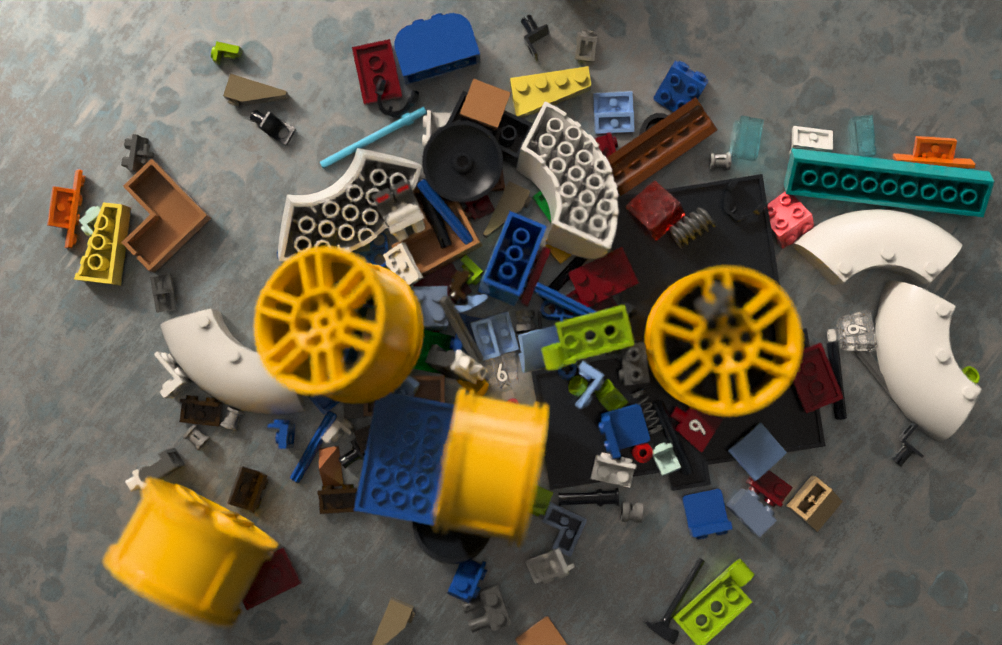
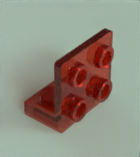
M656 181L650 183L626 205L627 210L647 228L651 237L656 241L669 230L671 225L674 226L677 221L686 215L680 202Z

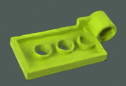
M625 305L555 323L560 342L547 345L541 351L546 369L553 370L576 363V360L635 345ZM613 325L615 332L612 335H606L604 333L606 326ZM589 330L596 333L595 338L592 340L584 338L585 333Z
M738 559L679 611L673 619L696 645H706L752 603L740 587L747 584L755 574L742 559ZM715 601H719L722 605L718 612L711 610V604ZM705 615L707 618L706 623L698 625L696 623L697 616Z

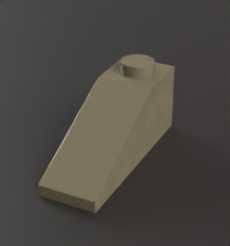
M231 73L223 94L224 98L228 100V104L239 107V104L247 106L289 99L290 96L285 90Z
M509 181L483 233V237L488 238L501 228L510 211L519 214L524 207L528 208L532 199L529 197L530 191Z
M392 597L372 645H386L405 628L407 623L411 624L415 612L412 611L414 606Z

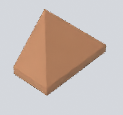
M339 446L319 448V472L323 486L334 485L336 487L344 484L342 465L338 459L340 457Z

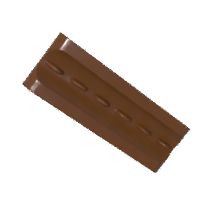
M696 97L607 157L614 182L616 183L617 192L620 196L718 130Z

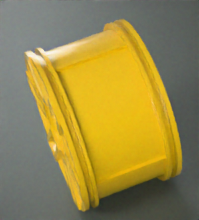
M315 247L301 251L287 260L275 271L262 289L255 309L254 332L256 346L261 362L269 374L292 390L312 395H324L332 400L343 403H370L393 392L411 373L422 347L424 336L422 310L414 291L408 283L396 273L379 265L367 263L360 257L338 248ZM344 278V279L339 283V285L334 289L333 284H334L336 281H338V280ZM366 278V280L351 295H349L354 290V288L362 281V279ZM373 293L377 302V324L361 320L360 315L355 312ZM354 329L374 334L371 343L353 336ZM354 347L366 352L362 361L349 374L345 375L341 349L345 350ZM311 353H312V367H311V365H310V363H309V360H308V356H309ZM327 359L330 374V382H328L327 377Z
M717 267L685 276L670 285L659 296L647 318L644 342L647 362L653 376L660 386L672 397L686 405L709 413L737 415L759 409L775 399L786 388L799 365L802 350V333L799 318L792 302L774 282L748 269ZM720 280L722 286L729 287L731 290L732 281L736 282L757 295L742 310H737L734 308L732 293L723 303V306L728 300L733 303L728 310L736 318L735 326L730 327L727 324V316L723 315L718 320L714 317V314L710 318L716 323L712 331L707 328L706 319L704 320L699 315L677 306V302L698 285L702 286L704 298L711 303L715 297L708 289L712 286V281ZM765 305L768 312L756 321H753L751 315L761 306ZM669 316H674L693 324V331L669 324ZM772 321L775 328L776 344L760 339L759 331ZM744 331L749 334L747 343H743L740 340V335ZM670 335L693 343V350L673 365H669L665 353L664 336ZM723 335L724 338H728V343H726V346L720 343V339H723ZM702 338L708 341V347L705 350L699 347V341ZM761 350L773 354L772 362L758 357V351ZM736 351L742 354V359L738 363L733 360V354ZM716 354L720 355L722 359L718 366L712 363V358ZM699 361L700 367L683 382L677 379L676 376L693 362ZM749 365L767 372L763 379L750 391L744 371ZM710 371L717 373L720 394L719 402L704 399L691 392V388ZM730 374L735 376L739 394L738 398L732 400L728 375Z
M462 388L459 390L451 439L450 443L448 442L443 466L445 468L433 520L434 531L438 532L439 527H442L445 534L447 529L499 538L508 540V546H511L514 541L516 542V547L521 548L536 484L548 404L543 403L542 408H538L539 403L535 402L532 407L475 396L472 389L470 394H465L466 388Z
M148 477L145 486L141 489L143 498L118 544H113L109 547L108 552L104 556L105 565L129 586L174 611L208 624L221 627L234 626L242 613L240 604L264 560L272 558L273 552L278 547V542L254 525L255 523L197 494L194 490L177 483L173 484Z

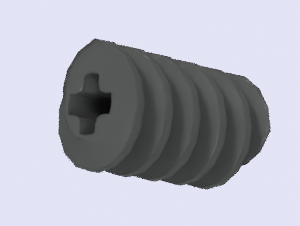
M700 207L696 209V213H690V218L685 216L683 223L677 221V228L673 225L669 227L674 241L681 249V242L688 245V238H691L693 241L696 240L695 233L702 236V228L708 232V224L716 227L711 216Z

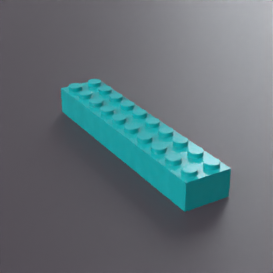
M792 148L785 175L784 188L786 194L984 218L995 181L989 171Z

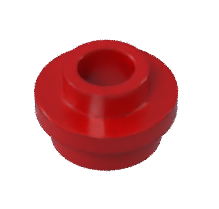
M647 443L635 445L632 452L634 459L640 463L648 462L653 455V450ZM645 449L646 455L640 456V450Z

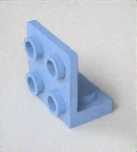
M584 361L578 363L577 368L580 369L578 373L588 380L592 377V380L588 384L586 391L575 403L580 409L582 406L587 407L592 400L590 395L593 390H598L604 382L602 380L604 375Z

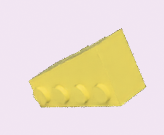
M589 67L510 78L515 115L524 118L538 113L545 101L555 106L562 101L590 91L592 85Z
M103 202L94 225L95 230L92 237L88 240V248L85 256H82L81 266L78 273L75 274L74 280L121 286L126 247L121 242L128 236L130 207Z

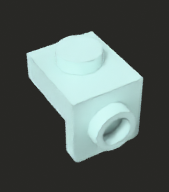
M100 206L89 208L85 212L86 215L79 220L83 225L81 229L87 236L93 235L95 229L92 226L95 225L101 209Z
M661 443L655 447L652 456L662 477L681 469L671 443L667 445L666 443Z

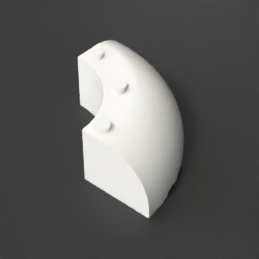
M545 101L521 147L516 171L530 179L540 189L548 203L551 214V229L547 244L583 258L603 257L607 254L614 237L618 215V193L610 164L606 156H603L595 139L581 128V124L577 121L574 122L566 116L567 113Z
M357 148L349 169L332 186L309 195L287 194L279 237L278 260L286 262L299 252L315 247L338 248L350 253L368 244L387 228L371 196L387 188L391 191V186L405 179L409 181L413 191L418 182L422 165L404 158ZM391 191V194H392V196H393V199H394L396 205L398 206L397 201H396V199H395V197H394V195H393V193H392V191Z
M870 209L849 212L830 218L801 235L792 246L832 286L843 283L855 273L866 269L890 270L905 277L915 286L930 283L958 254L962 248V243L938 225L924 218L895 210Z
M887 281L879 300L878 312L875 318L874 345L880 372L884 376L890 395L904 415L912 422H915L918 425L917 428L937 442H943L950 438L962 425L982 389L963 374L951 351L949 326L955 305L917 286L901 281Z
M207 309L180 316L160 324L167 346L179 367L190 380L213 398L231 407L257 414L285 415L306 411L302 392L292 390L272 377L262 364L259 353L247 348L232 336L225 325L220 311Z

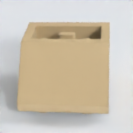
M811 476L786 506L818 532L843 501L818 477Z

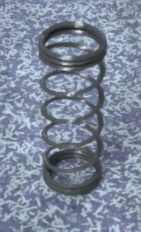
M641 389L631 394L633 399L647 397L645 400L639 403L640 406L651 404L649 407L642 411L643 414L654 411V413L647 417L645 421L652 419L659 420V418H650L655 414V410L646 411L652 406V403L642 404L649 398L648 395L641 396L646 393L645 389ZM658 420L647 427V429L656 427L648 431L649 435L657 433L663 429L662 425L652 426L656 422H658Z

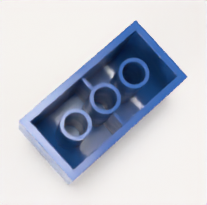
M439 13L425 21L423 19L415 20L411 25L402 28L395 38V51L406 85L480 63V52L472 26L467 18L457 13L445 15Z
M510 211L477 292L487 294V296L515 306L547 226Z

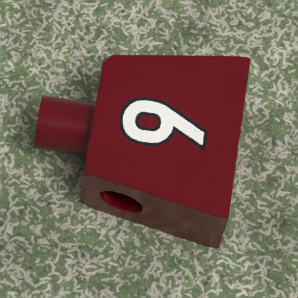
M691 406L686 412L676 407L670 416L679 422L675 428L676 431L700 452H703L723 421Z

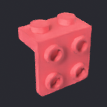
M784 192L767 204L771 230L775 233L777 243L782 249L792 245L801 235L814 227L812 214L794 195Z

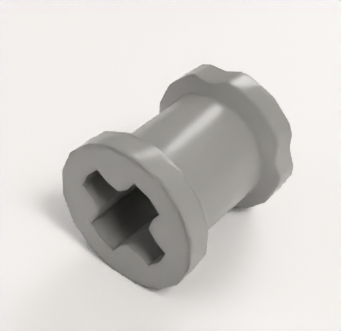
M710 152L709 169L726 168V170H730V152L726 154Z
M228 406L225 420L220 425L237 431V425L244 412Z
M196 424L191 426L183 436L184 439H188L196 446L195 449L197 451L210 439L208 435L205 436L197 429Z

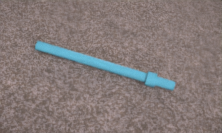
M424 106L412 113L408 112L402 115L403 118L320 161L322 168L324 169L356 152L357 148L361 149L405 125L413 124L414 120L427 114Z

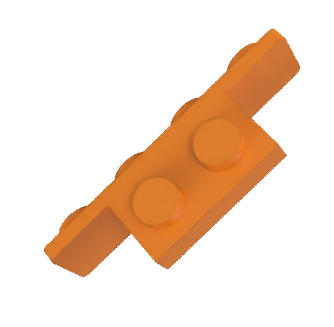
M916 136L912 155L893 154V159L896 161L964 169L975 168L976 166L972 159L954 158L957 140L953 138Z
M80 169L75 171L73 189L52 187L47 226L67 229L66 249L72 248V245H75L77 240V234L74 233L75 225L78 226L80 214H77L78 206H81L82 203L80 187H83L85 183V175H82L83 170Z

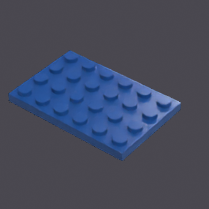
M392 392L375 401L354 511L433 525L445 468L443 466L448 442L450 443L456 405Z

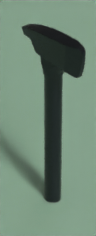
M700 557L697 558L665 615L659 621H643L653 632L672 644H675L679 631L670 628V622L705 562Z

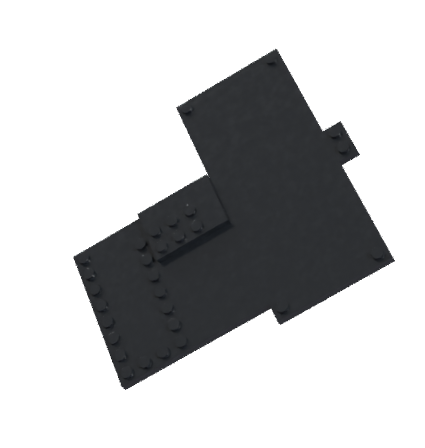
M763 174L738 178L739 182L728 197L729 209L731 211L734 208L737 209L734 213L735 215L746 216L756 209L763 200L767 202ZM733 179L617 197L618 215L615 234L611 242L612 249L614 251L623 247L639 281V284L619 293L620 305L630 303L637 309L636 315L629 320L634 343L644 342L647 318L659 296L670 285L685 276L717 267H738L757 272L780 287L768 206L758 216L754 215L749 219L741 221L733 219L723 208L725 189ZM700 207L707 211L716 227L708 224V232L702 228V236L695 233L696 240L693 241L691 238H688V245L681 242V249L674 241L669 227L673 225L677 228V221L683 223L685 216L690 218V213H696V209ZM714 280V281H712V285H713V283H715V282H717V283H719V284L721 285V281H720V280ZM732 281L734 308L742 310L757 295L743 285ZM698 285L687 292L677 302V306L700 316L701 313L695 307V304L701 297H704L702 286ZM763 305L751 315V319L756 321L767 313L766 306ZM731 315L727 318V324L730 327L735 326L736 318ZM669 316L668 323L689 331L694 329L693 324L674 316ZM709 319L706 326L712 331L716 323L713 319ZM772 321L759 331L760 339L776 344L775 328ZM807 328L801 329L802 349L810 346ZM744 331L740 335V340L743 343H747L749 334ZM670 335L664 336L667 349L666 358L669 365H673L693 350V343ZM723 335V339H720V343L726 346V343H728V338H724ZM705 338L699 341V347L702 350L708 347V341ZM761 350L757 353L758 357L772 362L773 354ZM736 351L733 354V360L738 363L742 359V354ZM716 354L712 358V363L715 366L720 365L722 359L720 355ZM617 358L587 363L604 375L602 377L604 382L609 379L614 387L626 398L628 403L624 407L639 404L647 398L633 399L631 394L641 389L646 390V393L641 396H649L642 404L652 403V406L646 411L655 410L653 403L659 400L664 401L670 416L676 407L685 412L690 407L672 397L660 386L653 376L648 362L649 383L623 385V381L619 380L618 369H621V361H617ZM693 362L676 376L677 379L683 382L700 367V362ZM751 365L744 369L749 391L763 379L767 372ZM565 366V369H562L566 375L573 371L569 369V366ZM579 368L576 369L575 376L580 375L578 373L580 370ZM558 369L531 371L536 402L539 403L538 408H542L543 403L548 404L543 449L550 490L603 482L591 479L595 456H601V452L607 453L604 441H607L606 434H601L599 423L602 422L601 414L609 411L598 400L594 390L590 395L592 400L587 407L582 406L581 409L578 408L575 403L580 396H575L569 392L568 386L571 380H563L558 374ZM710 371L691 388V392L704 399L719 402L720 394L717 373ZM730 374L728 375L732 400L738 398L739 394L735 376ZM791 380L775 399L759 409L737 415H720L706 412L723 421L703 452L698 451L677 432L693 472L684 476L681 469L668 474L670 490L675 491L711 485L708 465L736 461L728 450L760 422L786 452L826 446L820 408L805 413ZM651 404L641 406L642 411L649 407ZM654 411L644 413V418L649 417ZM655 412L650 418H658L657 413ZM671 417L674 427L676 428L679 422ZM658 419L645 421L647 427L653 424ZM660 420L652 426L661 425ZM662 429L657 433L651 434L650 440L646 443L651 446L652 450H655L657 445L661 443H666L667 445L669 441ZM634 446L620 449L621 457L632 459V463L637 465L636 469H634L633 477L660 473L653 456L648 462L640 463L633 457ZM640 450L639 455L645 456L646 450Z

